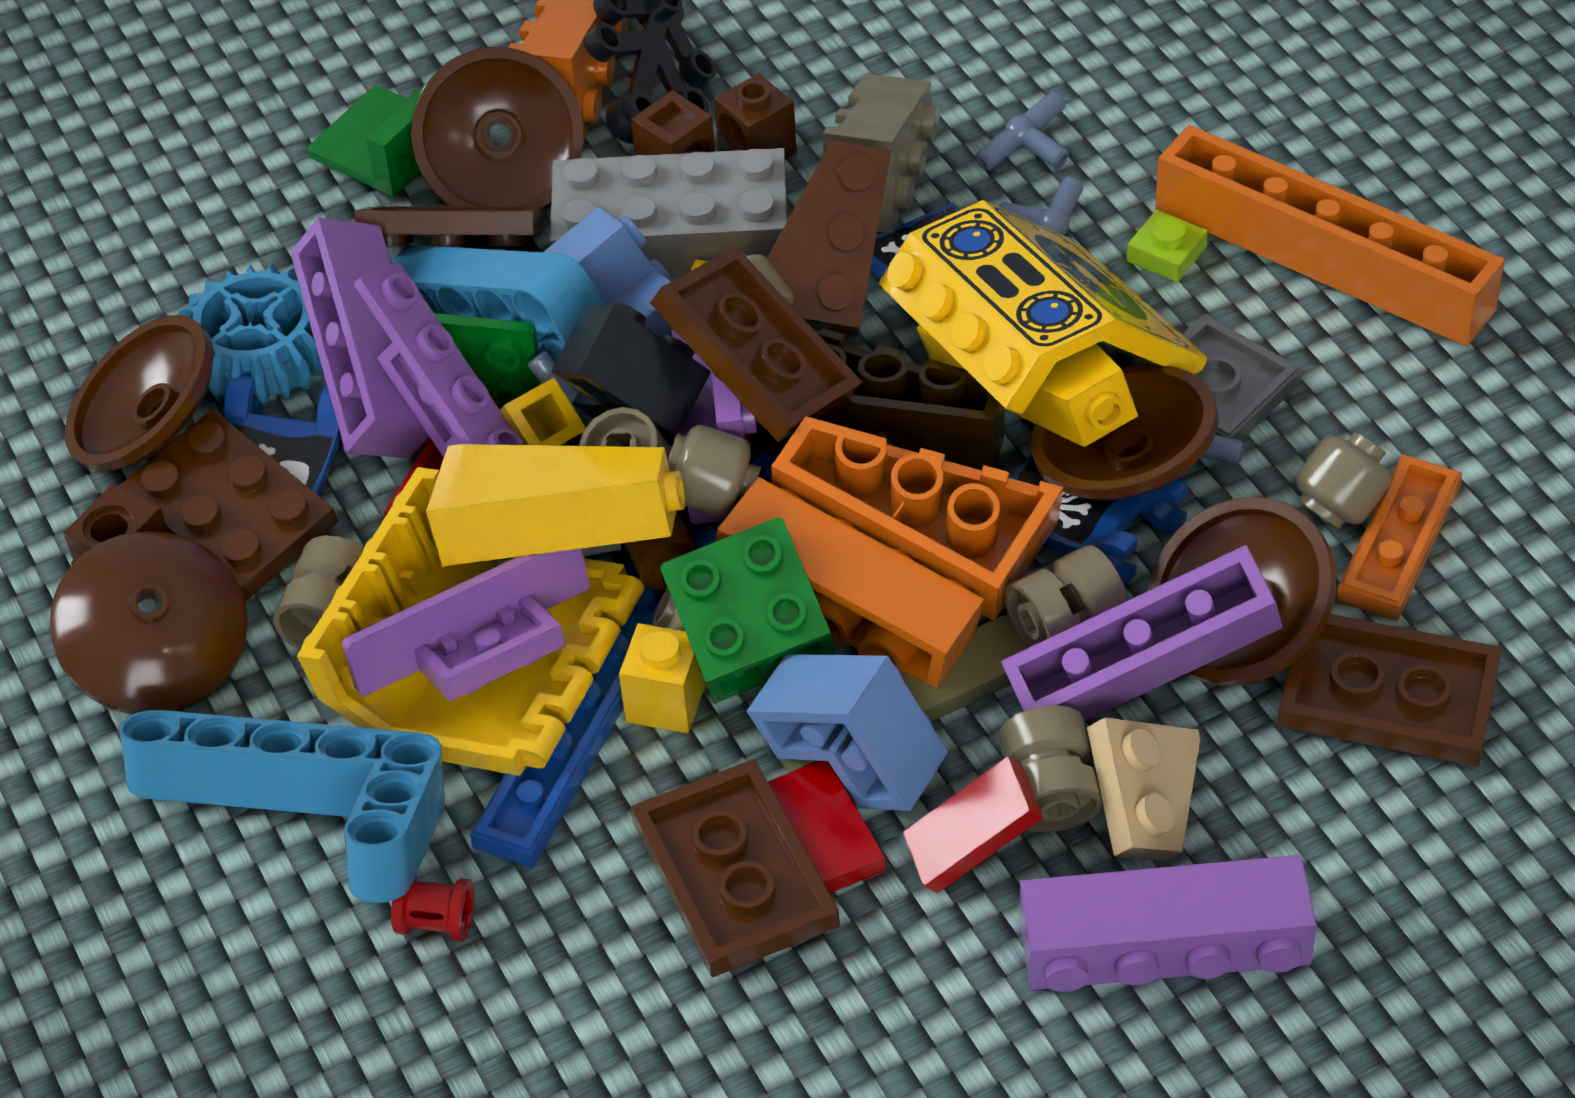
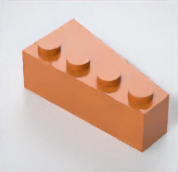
M538 0L535 4V21L525 20L519 29V40H524L522 44L511 43L508 48L522 50L535 55L552 66L564 78L579 104L585 140L590 123H597L600 118L604 85L610 86L613 82L615 56L607 62L597 61L588 53L584 45L585 35L599 23L603 22L595 13L593 7L594 0ZM624 18L613 27L618 32L628 31L629 18Z
M807 416L804 417L771 466L773 485L793 491L804 502L834 518L847 520L858 531L887 547L906 552L915 562L937 574L963 583L972 593L984 598L981 614L993 621L996 620L1006 604L1005 589L1007 585L1024 576L1057 524L1064 488L1044 481H1040L1039 486L1011 479L1009 478V472L983 465L982 470L945 461V454L920 448L919 453L894 447L886 444V438Z
M758 477L718 527L716 542L774 518H782L827 622L834 647L847 644L857 648L859 655L888 656L900 673L938 688L974 637L984 598L972 593L963 583L954 579H947L915 562L906 552L896 548H889L863 534L847 520L834 518L804 502L793 491L786 488H778Z

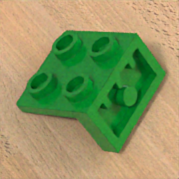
M427 82L419 90L413 92L409 98H405L381 86L372 87L308 145L309 157L394 197L421 172L413 152L411 128L416 103Z
M434 313L444 329L451 335L454 344L477 378L485 385L490 397L499 410L505 404L541 385L528 368V362L539 353L534 324L521 321Z
M774 518L666 561L661 565L662 575L714 704L766 684L786 654L836 655L831 632L782 518Z

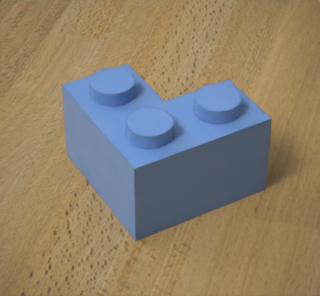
M598 206L543 252L561 253L576 260L590 276L605 306H612L613 302L626 304L646 317L645 327L660 337L662 335L672 336L670 325L650 302L659 289L673 281V278L656 259L653 258L651 261H648L641 251V248L647 244V241L634 223L626 216L616 220Z
M786 654L746 711L778 759L828 761L859 808L911 811L948 754L947 749L933 729L929 717L921 710L904 683L900 671L888 656Z

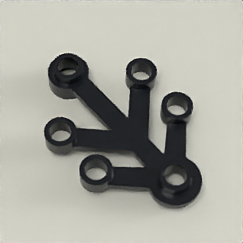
M682 0L593 1L595 13L603 22L595 26L584 37V45L588 53L600 62H607L613 56L637 54L628 93L623 94L606 110L607 124L616 137L623 142L634 144L631 118L654 103L651 96L656 74H658L667 93L673 90L708 113V101L697 88H702L716 76L717 70L715 63L708 54L701 50L693 49L681 25L684 19ZM624 18H636L643 26V29L618 32L613 26L617 25ZM665 37L680 63L679 71L664 44Z

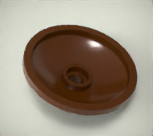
M486 47L455 57L443 65L430 78L423 88L414 109L411 136L414 156L421 174L432 190L450 206L544 208L552 202L553 160L581 158L584 143V125L580 107L573 91L552 66L535 55L522 50L507 47ZM495 125H505L510 130V140L504 146H495L490 142L489 132Z
M169 315L142 325L111 348L84 380L70 407L65 425V443L70 455L87 469L111 471L127 468L147 459L178 437L196 414L210 383L213 370V343L209 333L197 321L188 316Z
M1140 364L1120 367L1138 417L1086 447L1035 424L1030 445L1038 472L1047 483L1064 487V493L1092 500L1127 499L1153 492L1168 485L1185 474L1197 463L1207 451L1216 435L1219 415L1214 396L1207 384L1196 375L1172 366Z
M1245 497L1224 501L1211 506L1181 526L1159 554L1149 578L1147 591L1247 545L1276 602L1283 626L1278 631L1186 673L1187 675L1209 684L1222 686L1246 685L1258 682L1292 665L1312 646L1323 630L1331 613L1336 592V569L1333 555L1323 534L1313 522L1299 510L1281 501L1261 497Z
M157 531L133 532L113 537L94 546L78 558L67 570L58 585L52 602L50 613L51 639L55 655L67 677L80 691L99 704L128 714H136L147 710L181 711L194 706L212 695L226 682L236 668L246 642V602L240 585L231 570L217 555L203 545L171 533ZM152 598L160 602L162 606L155 612L147 613L140 610L137 605L144 599Z

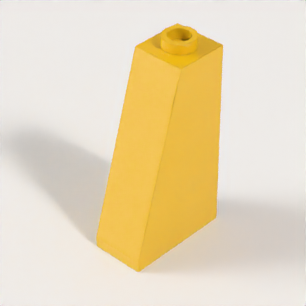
M921 325L916 327L929 360L932 359L965 369ZM1097 344L1056 362L1023 414L1008 410L1083 447L1138 417L1122 369Z
M458 444L447 447L426 513L443 567L671 537L676 511L684 510L685 491L680 472H670L664 447Z

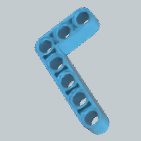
M410 245L406 246L392 258V263H399L408 276L416 283L419 292L433 313L530 322L535 325L539 353L541 351L548 352L555 362L559 358L584 308L605 306L586 270L576 260L561 253Z
M147 710L136 713L126 718L121 723L119 730L126 786L129 792L137 797L348 817L345 824L344 837L349 890L353 896L365 902L385 903L396 900L407 893L412 886L445 808L442 745L438 739L429 734L165 710Z

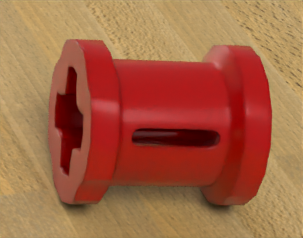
M415 876L412 886L407 893L392 901L391 925L393 932L400 935H407L411 929L449 933L453 941H465L468 937L474 914L475 888L472 880L460 878L456 884L419 881Z

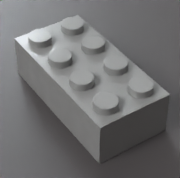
M784 148L553 160L550 244L555 243L599 206L616 220H619L622 216L629 218L647 241V244L641 248V251L648 261H651L653 258L656 259L667 270L673 280L690 272L695 259L710 261L735 246L740 251H743L746 256L761 254L767 258L788 221Z

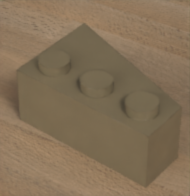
M865 73L848 96V105H852L853 108L851 110L840 108L836 113L835 123L841 124L840 127H826L823 131V155L831 140L891 150L877 231L893 233L900 212L910 211L914 196L913 176L922 175L924 172L927 158L926 140H935L940 109L939 106L931 105V82Z

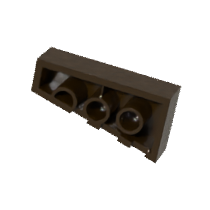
M822 328L818 332V335L854 372L862 383L850 398L821 415L817 420L868 434L884 432L894 447L919 453L920 448L945 454V461L982 470L983 465L996 468L1004 440L1005 408L966 369L932 359L919 366L906 362L904 357L901 356V351L878 344L872 352L845 344V334L826 328ZM755 419L757 433L750 434V442L761 449L781 452L792 435L778 443Z

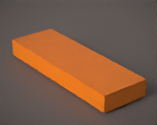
M1404 454L1401 455L1391 476V484L1381 497L1338 586L1336 601L1392 620H1399L1460 489L1462 472Z

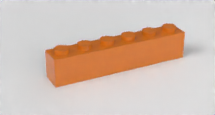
M1188 125L1158 157L1155 210L1157 209L1204 228L1214 236L1467 347L1496 311L1505 259L1191 125Z

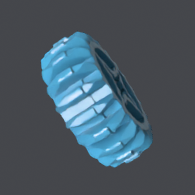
M274 264L270 265L264 272H256L249 265L246 273L236 276L226 270L224 281L220 283L205 281L204 294L195 293L189 295L188 308L179 311V315L188 316L197 321L211 337L213 343V370L206 392L211 391L218 402L225 400L229 379H235L240 375L255 378L256 389L254 395L257 396L264 406L268 397L280 394L289 400L292 388L297 386L310 389L311 376L324 375L295 268L281 274Z

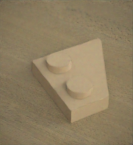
M1106 717L1088 726L1087 732L1114 857L1165 861L1183 851L1199 752V730Z

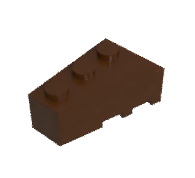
M831 140L767 257L794 294L792 307L814 330L820 331L822 328H826L852 337H856L860 330L891 150Z

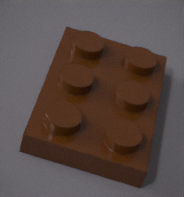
M370 206L355 210V222L379 225L386 246L407 245V243L414 242V235H430L431 246H464L465 243H471V235H489V246H524V243H529V235H534L543 230V207Z
M736 246L662 286L650 302L668 322L670 327L680 335L712 370L713 374L728 387L751 412L757 422L778 443L792 435L805 416L817 419L850 398L862 383L854 372Z
M213 409L120 485L121 488L160 506L169 533L193 540L217 555L237 579L245 602L301 555L305 545L311 539L323 536L338 523L333 507Z
M1330 614L1323 630L1312 646L1289 667L1279 707L1277 726L1479 767L1502 647Z
M756 759L749 760L630 806L632 822L711 978L840 927L839 910Z

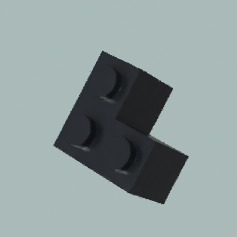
M613 302L612 306L585 307L551 373L579 390L572 404L593 418L615 408L638 409L652 420L663 437H676L682 430L711 371L693 359L695 352L688 344L669 335H662L660 337L645 327L647 319L636 309L620 302Z

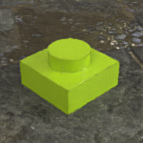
M1156 209L1127 244V262L1179 282L1207 247L1208 230Z

